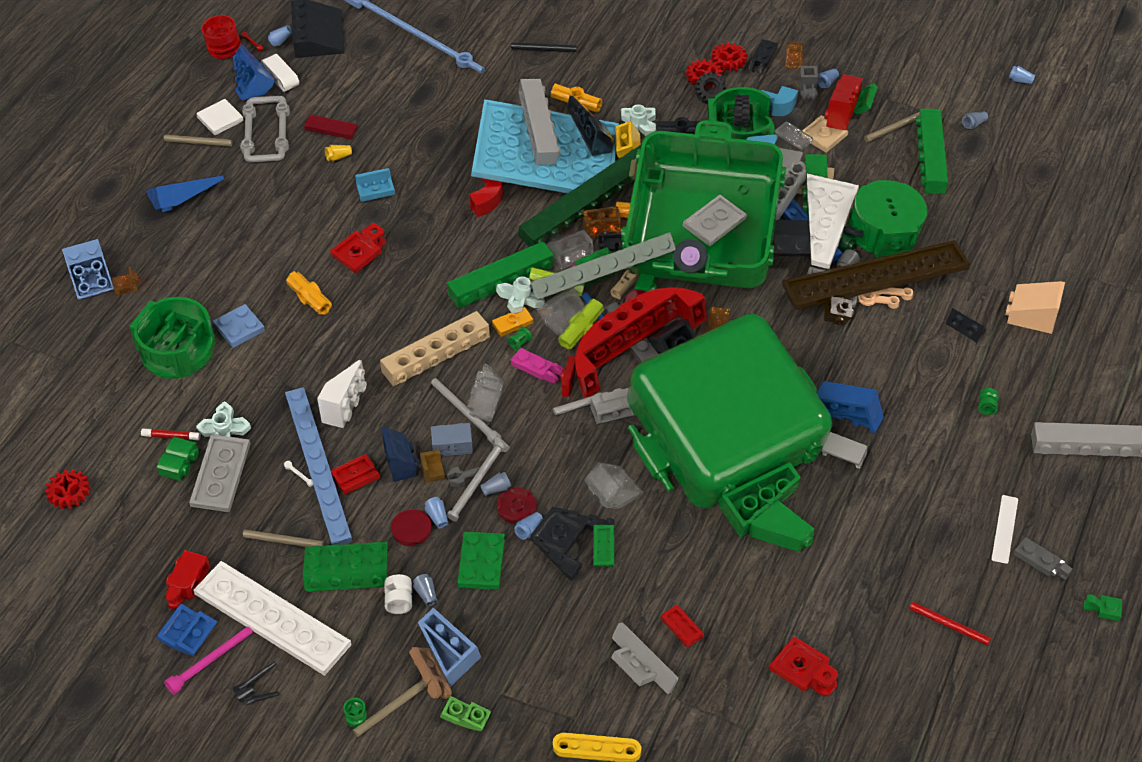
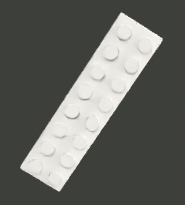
M222 561L194 589L196 596L244 626L250 627L255 633L324 676L351 646V640Z

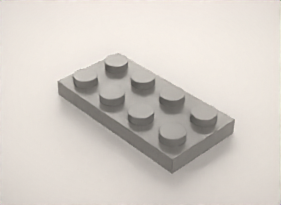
M211 434L189 502L191 507L230 512L251 444L250 440Z

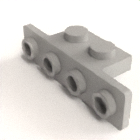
M623 622L619 623L612 639L622 649L614 651L611 658L639 686L655 681L667 694L672 693L678 677Z

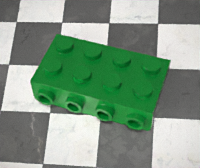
M374 542L305 547L303 568L305 590L313 592L385 587V580L388 578V543Z

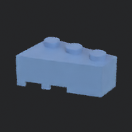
M434 608L418 622L451 687L481 658L477 646Z

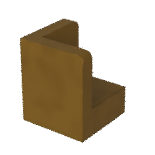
M440 450L420 453L425 483L444 480L445 475Z

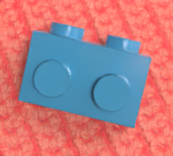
M389 168L355 175L356 187L361 202L395 195Z

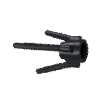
M274 661L247 681L233 687V691L240 703L245 701L248 705L254 701L279 695V692L276 691L254 697L251 696L255 693L251 683L276 666L277 662Z

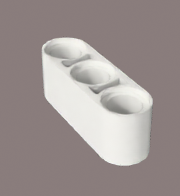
M277 54L261 60V64L275 80L274 83L283 92L299 85L297 75Z

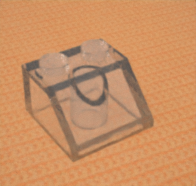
M575 288L562 291L540 306L537 311L545 325L560 336L570 325V319L578 312H581L585 306Z
M598 462L584 479L589 485V490L599 497L600 503L606 508L619 509L644 494L621 466Z

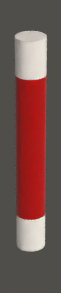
M143 428L141 430V436L178 437L186 440H200L201 434L197 432Z

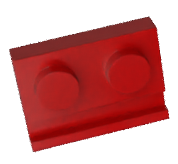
M367 454L331 470L332 477L340 489H342L344 495L380 478L379 472H377Z

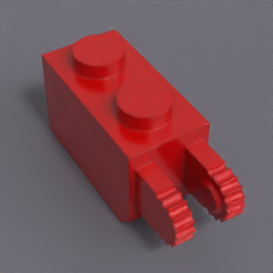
M184 550L181 557H178L172 574L170 573L166 579L168 590L165 597L170 609H177L184 599L190 600L195 598L194 589L206 577L210 569L207 556Z

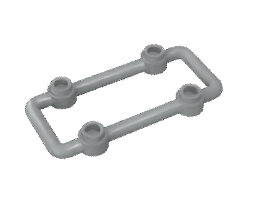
M283 96L253 97L248 99L242 109L243 117L245 118V139L242 140L240 147L241 152L244 154V159L247 162L282 160L285 152L289 149L288 140L286 139V117L290 114V109L286 99ZM278 103L276 113L279 116V137L275 141V149L278 151V154L251 156L255 151L254 143L251 141L252 119L256 117V110L253 104Z

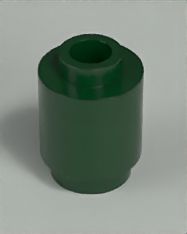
M843 232L837 248L843 252L845 250H854L857 245L855 242L856 238Z

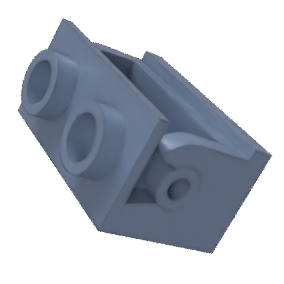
M470 423L431 427L433 451L440 450L441 456L473 453Z

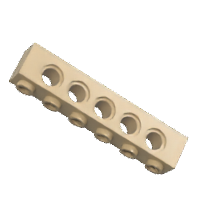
M476 311L381 359L382 373L393 386L403 383L428 368L436 366L448 358H452L454 355L469 349L479 342L485 341L490 337L489 324Z

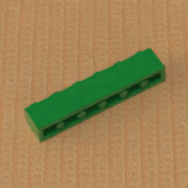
M920 109L919 116H916L915 125L918 126L916 137L919 138L917 143V149L920 150L918 160L921 162L919 172L923 174L921 176V186H924L925 194H945L948 177L941 109Z
M542 241L447 282L448 296L458 309L468 306L475 301L496 293L498 284L508 283L513 285L518 277L529 278L532 267L546 271L554 268V255Z

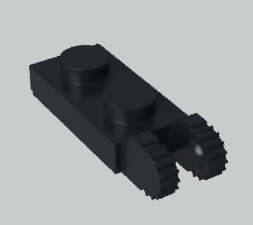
M762 39L749 64V71L753 72L755 66H759L758 73L763 74L777 50L778 43Z

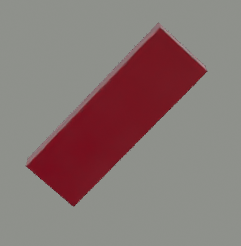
M310 114L304 124V129L352 140L358 130V124Z

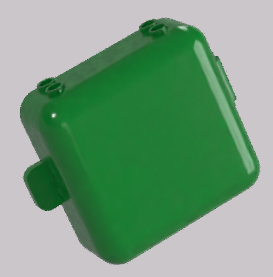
M708 120L700 121L697 124L695 134L655 131L647 135L642 142L641 149L637 150V172L627 225L622 228V249L671 232L676 247L679 243L688 239L701 242L707 250L708 260L705 267L699 272L685 273L676 266L674 252L629 267V269L639 276L640 273H644L661 279L746 289L760 286L767 277L769 266L773 265L774 245H772L775 221L780 188H784L786 167H783V154L780 148L769 142L733 139L730 124ZM718 195H721L746 213L747 217L714 244L708 246L683 227V221Z
M752 313L742 315L639 363L632 371L627 394L629 407L634 415L639 418L648 433L644 437L643 434L639 433L634 424L628 426V430L633 436V447L653 479L662 482L667 492H670L674 489V486L668 478V473L672 471L682 486L688 500L701 508H711L720 504L721 496L725 495V493L737 489V487L789 462L795 467L803 462L808 464L815 460L818 454L822 452L823 446L827 441L832 428V418L816 394V386L805 370L797 366L768 322L762 316Z

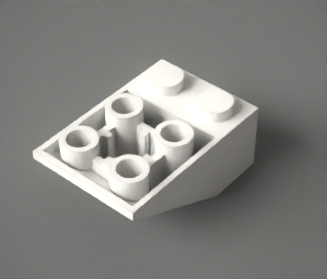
M361 360L355 362L324 385L317 398L322 423L344 428L346 422L350 421L352 410L354 407H357L359 396L365 391L367 385L364 380L365 370L362 367Z

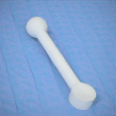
M286 461L284 463L285 469L292 470L306 481L309 487L313 486L312 479H308L294 468L292 462Z

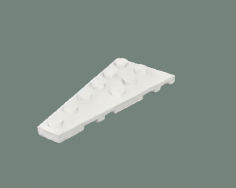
M807 174L811 265L830 268L855 201L859 185Z

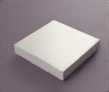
M226 99L196 113L197 118L214 135L244 121L243 116Z

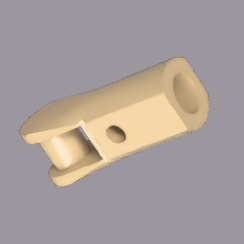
M626 270L621 279L611 289V295L621 299L628 289L637 282L638 275L632 274L630 270Z

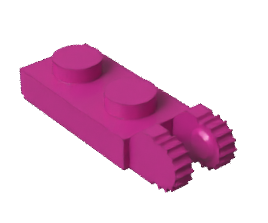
M520 348L511 359L512 366L553 384L558 381L557 375L560 376L562 370H565L557 363H552L523 348Z

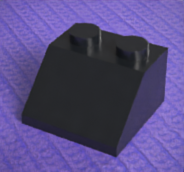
M776 220L772 245H774L773 255L808 257L810 255L809 220Z
M687 319L673 321L648 338L651 346L660 354L695 338L696 335Z

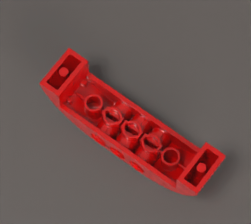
M684 288L655 289L621 304L617 309L607 313L597 321L582 337L575 357L582 397H591L601 390L597 374L598 368L676 317L680 316L682 319H687L692 329L707 320L705 297L698 292Z

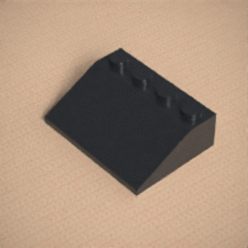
M311 0L291 1L295 58L344 54L341 9Z

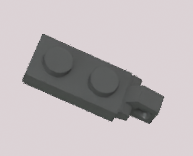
M1026 537L1014 551L1016 557L1047 576L1057 575L1066 581L1071 575L1072 568L1065 561Z

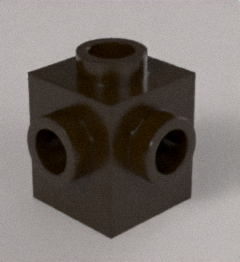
M831 296L825 303L824 321L834 322L836 325H845L854 316L853 300H848L845 297Z

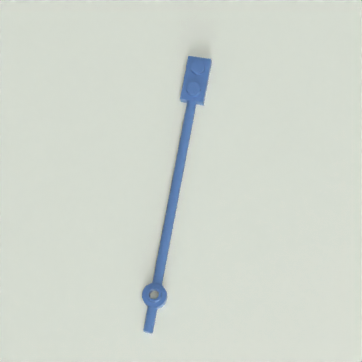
M344 0L358 9L365 6L456 59L457 66L461 68L471 67L481 74L484 73L485 68L475 63L470 53L454 51L369 2L370 0Z

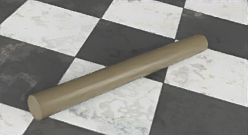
M919 112L864 137L865 141L870 142L914 122L916 116H919Z
M164 135V141L232 147V140Z
M246 529L243 531L244 538L304 547L324 546V541Z
M422 679L353 729L354 734L357 737L362 735L428 686L426 682Z

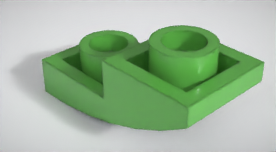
M450 696L440 717L454 724L482 731L491 711L473 702L468 705Z

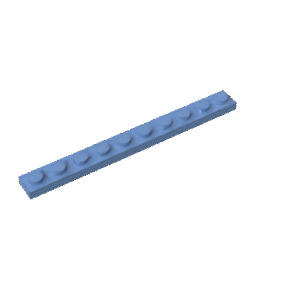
M304 387L285 392L331 544L343 545L351 543L352 537Z

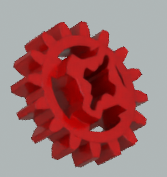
M729 42L726 45L721 43V46L716 45L715 49L712 50L711 60L713 63L717 62V66H721L723 71L726 69L729 72L732 69L738 71V67L743 68V65H746V49H742L741 45L736 46V43H733V45Z
M697 59L696 63L691 62V65L687 66V81H691V85H695L701 75L703 76L704 73L708 74L709 72H712V74L716 72L718 76H722L721 66H717V62L712 63L711 59L709 61ZM706 83L704 85V89L706 88V86L712 88V84L714 83Z
M72 469L70 473L67 470H64V474L57 472V477H50L51 483H46L47 489L45 493L49 503H52L54 507L59 505L61 510L65 506L72 509L74 504L77 507L80 506L79 501L85 502V496L90 495L89 489L91 487L87 476H83L81 471L76 474L75 469Z

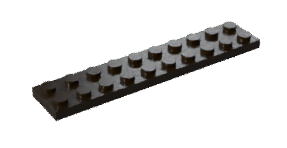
M953 240L783 280L782 286L794 309L799 310L824 304L831 296L849 298L967 270L970 263L957 242Z

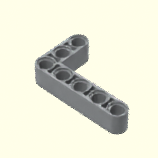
M802 161L792 162L785 172L784 188H780L779 198L782 199L778 201L776 220L780 219L806 180V167Z

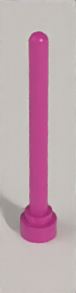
M250 627L244 628L181 675L170 676L164 681L167 689L173 695L181 691L184 682L251 635L253 630Z

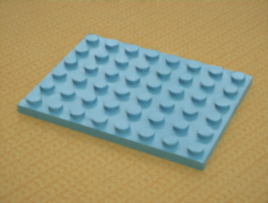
M484 99L471 176L569 193L615 162L616 126L619 123L599 120L608 128L610 134L613 135L615 143L611 153L592 156L571 115L551 111V122H554V134H557V147H560V157L557 158L556 164L536 165L522 106Z

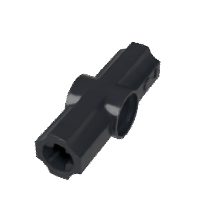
M679 117L675 121H656V131L695 134L696 126L700 121H689L685 117Z

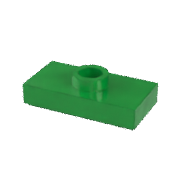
M875 83L861 89L854 108L856 115L871 108L878 88Z
M593 525L594 567H614V525Z

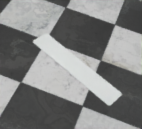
M1002 496L992 554L993 561L1006 564L1009 561L1018 498Z

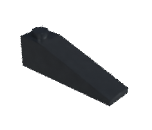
M573 95L569 96L567 109L591 155L611 153L615 141L608 128Z

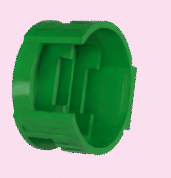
M734 87L718 93L715 99H708L707 120L730 124L733 139L746 140L748 137L774 135V124L768 116L770 96L765 92L749 87ZM735 95H749L748 127L734 126Z
M891 180L874 181L862 186L858 190L849 216L848 227L864 232L861 238L853 236L856 238L855 242L864 250L874 253L876 258L910 251L916 245L927 216V206L923 197L914 188L905 183Z
M169 297L158 300L157 303L149 301L129 326L136 351L139 352L143 365L149 372L162 378L178 379L191 376L208 363L216 344L206 308L190 298Z

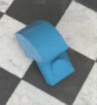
M784 86L781 87L778 94L761 90L770 96L769 110H772V116H785L793 111L797 103L798 90Z

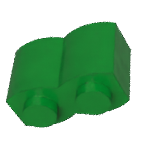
M173 437L167 446L166 452L158 462L157 470L159 475L182 481L185 476H188L190 465L193 461L197 460L199 455L196 442Z

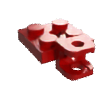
M373 223L362 230V234L355 231L330 250V254L356 274L382 253L381 248L386 243V239L382 237L384 229Z
M795 636L769 665L770 671L803 692H806L811 686V689L820 695L830 696L837 687L836 678H838V672L828 665L830 658ZM802 661L803 667H797L795 662L800 663Z

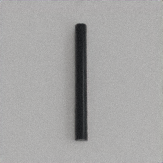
M511 42V49L576 52L577 45Z

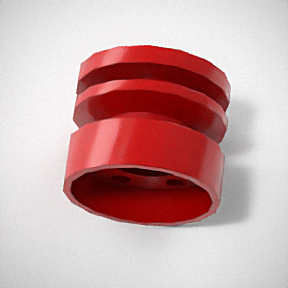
M217 15L203 23L201 31L209 55L216 59H227L234 56L241 45L234 19L226 15Z

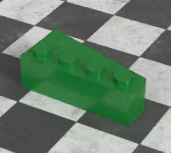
M789 462L737 487V489L725 493V495L721 496L719 508L741 539L749 532L750 523L777 500L782 503L797 490L801 477Z

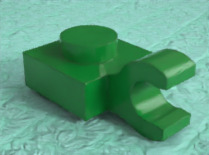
M1087 595L1086 601L1084 600L1083 609L1098 611V617L1119 621L1122 612V599L1101 595L1098 599L1094 595Z

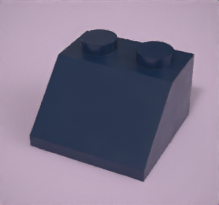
M382 427L384 452L393 482L416 477V468H419L417 457L412 456V453H414L412 441L408 442L407 436L404 433Z

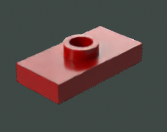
M569 355L566 369L561 372L562 397L570 396L576 372L575 356Z
M675 605L661 615V620L686 648L704 637V633L678 605Z

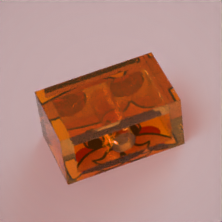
M618 206L583 211V229L586 239L598 237L603 232H621V216Z

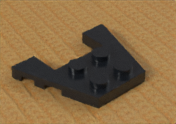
M552 507L531 534V541L572 581L581 570L582 563L566 554L586 528L593 531V525H614V519L597 518V515L592 514L585 516L578 514L577 511Z

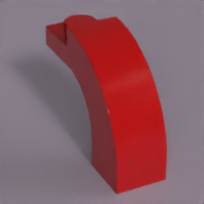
M481 178L486 186L469 194L470 208L477 217L490 213L500 204L503 197V182Z

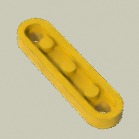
M560 733L553 739V750L561 757L614 762H636L641 757V745L634 739ZM566 745L567 748L562 749L561 746ZM632 751L633 754L629 755L627 754V752Z

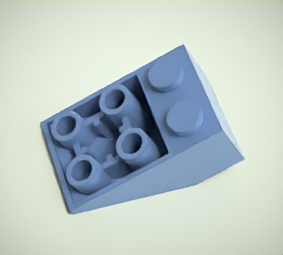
M98 239L62 249L78 300L114 290Z

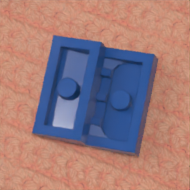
M180 604L157 635V640L180 652L194 656L217 624V621L201 611L196 613Z

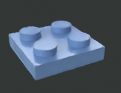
M246 304L213 320L214 326L232 348L265 331L263 324Z

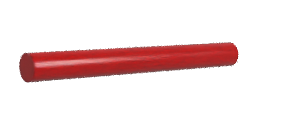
M912 602L909 607L910 610L987 646L991 640L990 637L915 602Z

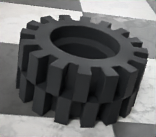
M712 72L704 73L696 82L695 95H698L697 98L698 100L701 99L702 103L706 102L708 104V99H715L718 93L726 89L725 79L722 80V76H718L716 72L714 74ZM706 83H714L717 91L714 94H708L704 89Z
M735 95L734 126L748 127L749 95Z

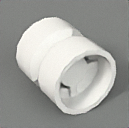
M399 574L386 578L385 609L388 612L403 614L411 610L412 582L408 576Z

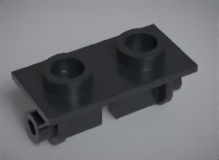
M622 231L620 233L603 232L599 234V249L607 247L609 250H615V244H619V250H622Z
M952 308L946 321V325L975 342H978L980 335L983 336L987 330L984 328V325L979 324Z

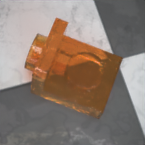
M788 42L785 68L800 69V66L803 64V43Z
M131 266L128 267L129 274L112 278L116 296L138 291L136 283H140L137 272L133 273Z
M711 307L708 328L714 329L727 323L730 309Z

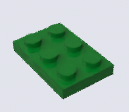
M464 532L458 588L499 590L505 534Z

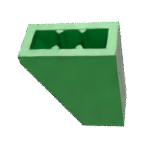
M777 500L750 523L749 535L752 538L800 552L804 547L808 548L814 541V528Z

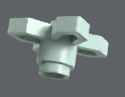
M635 105L632 108L621 109L622 121L625 123L632 121L637 130L645 136L656 131V124L652 122L655 120V108Z
M518 277L513 285L508 283L497 285L496 292L501 298L509 299L507 307L511 313L522 312L524 304L533 308L543 307L545 303L544 298L536 300L529 278Z
M223 402L216 408V413L212 419H204L196 426L204 437H209L211 434L231 437V435H244L251 429L250 423L243 417L233 418L234 410L226 402Z

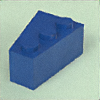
M823 381L816 393L832 417L840 420L843 417L853 421L852 425L858 427L860 424L870 428L869 432L875 434L884 418L877 390Z

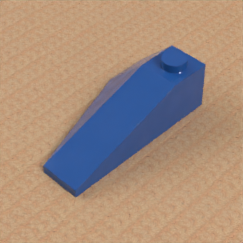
M241 44L233 56L234 71L237 72L235 82L238 83L236 93L244 101L266 94L273 87L275 80L267 69Z
M218 176L152 188L146 192L155 210L161 209L162 212L171 211L173 206L179 205L220 182L224 177Z

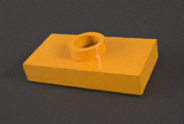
M523 307L522 312L509 313L492 320V325L500 337L517 331L521 326L526 327L534 323V319L525 307Z

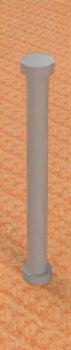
M496 441L493 444L494 448L458 502L446 514L450 520H458L459 513L499 453L504 451L505 446L503 443Z

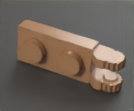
M413 647L409 653L419 669L423 680L428 685V693L431 698L442 697L443 699H449L452 693L451 688L431 649Z

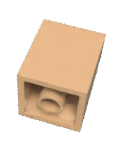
M1065 282L1017 284L1015 292L1011 291L1009 302H1012V305L1008 304L1005 315L1009 316L1007 323L1052 334Z

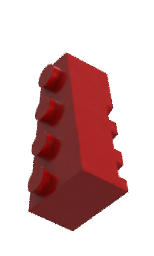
M843 74L841 79L837 81L836 89L830 98L828 109L825 112L824 119H827L826 127L847 130L861 91L863 78Z

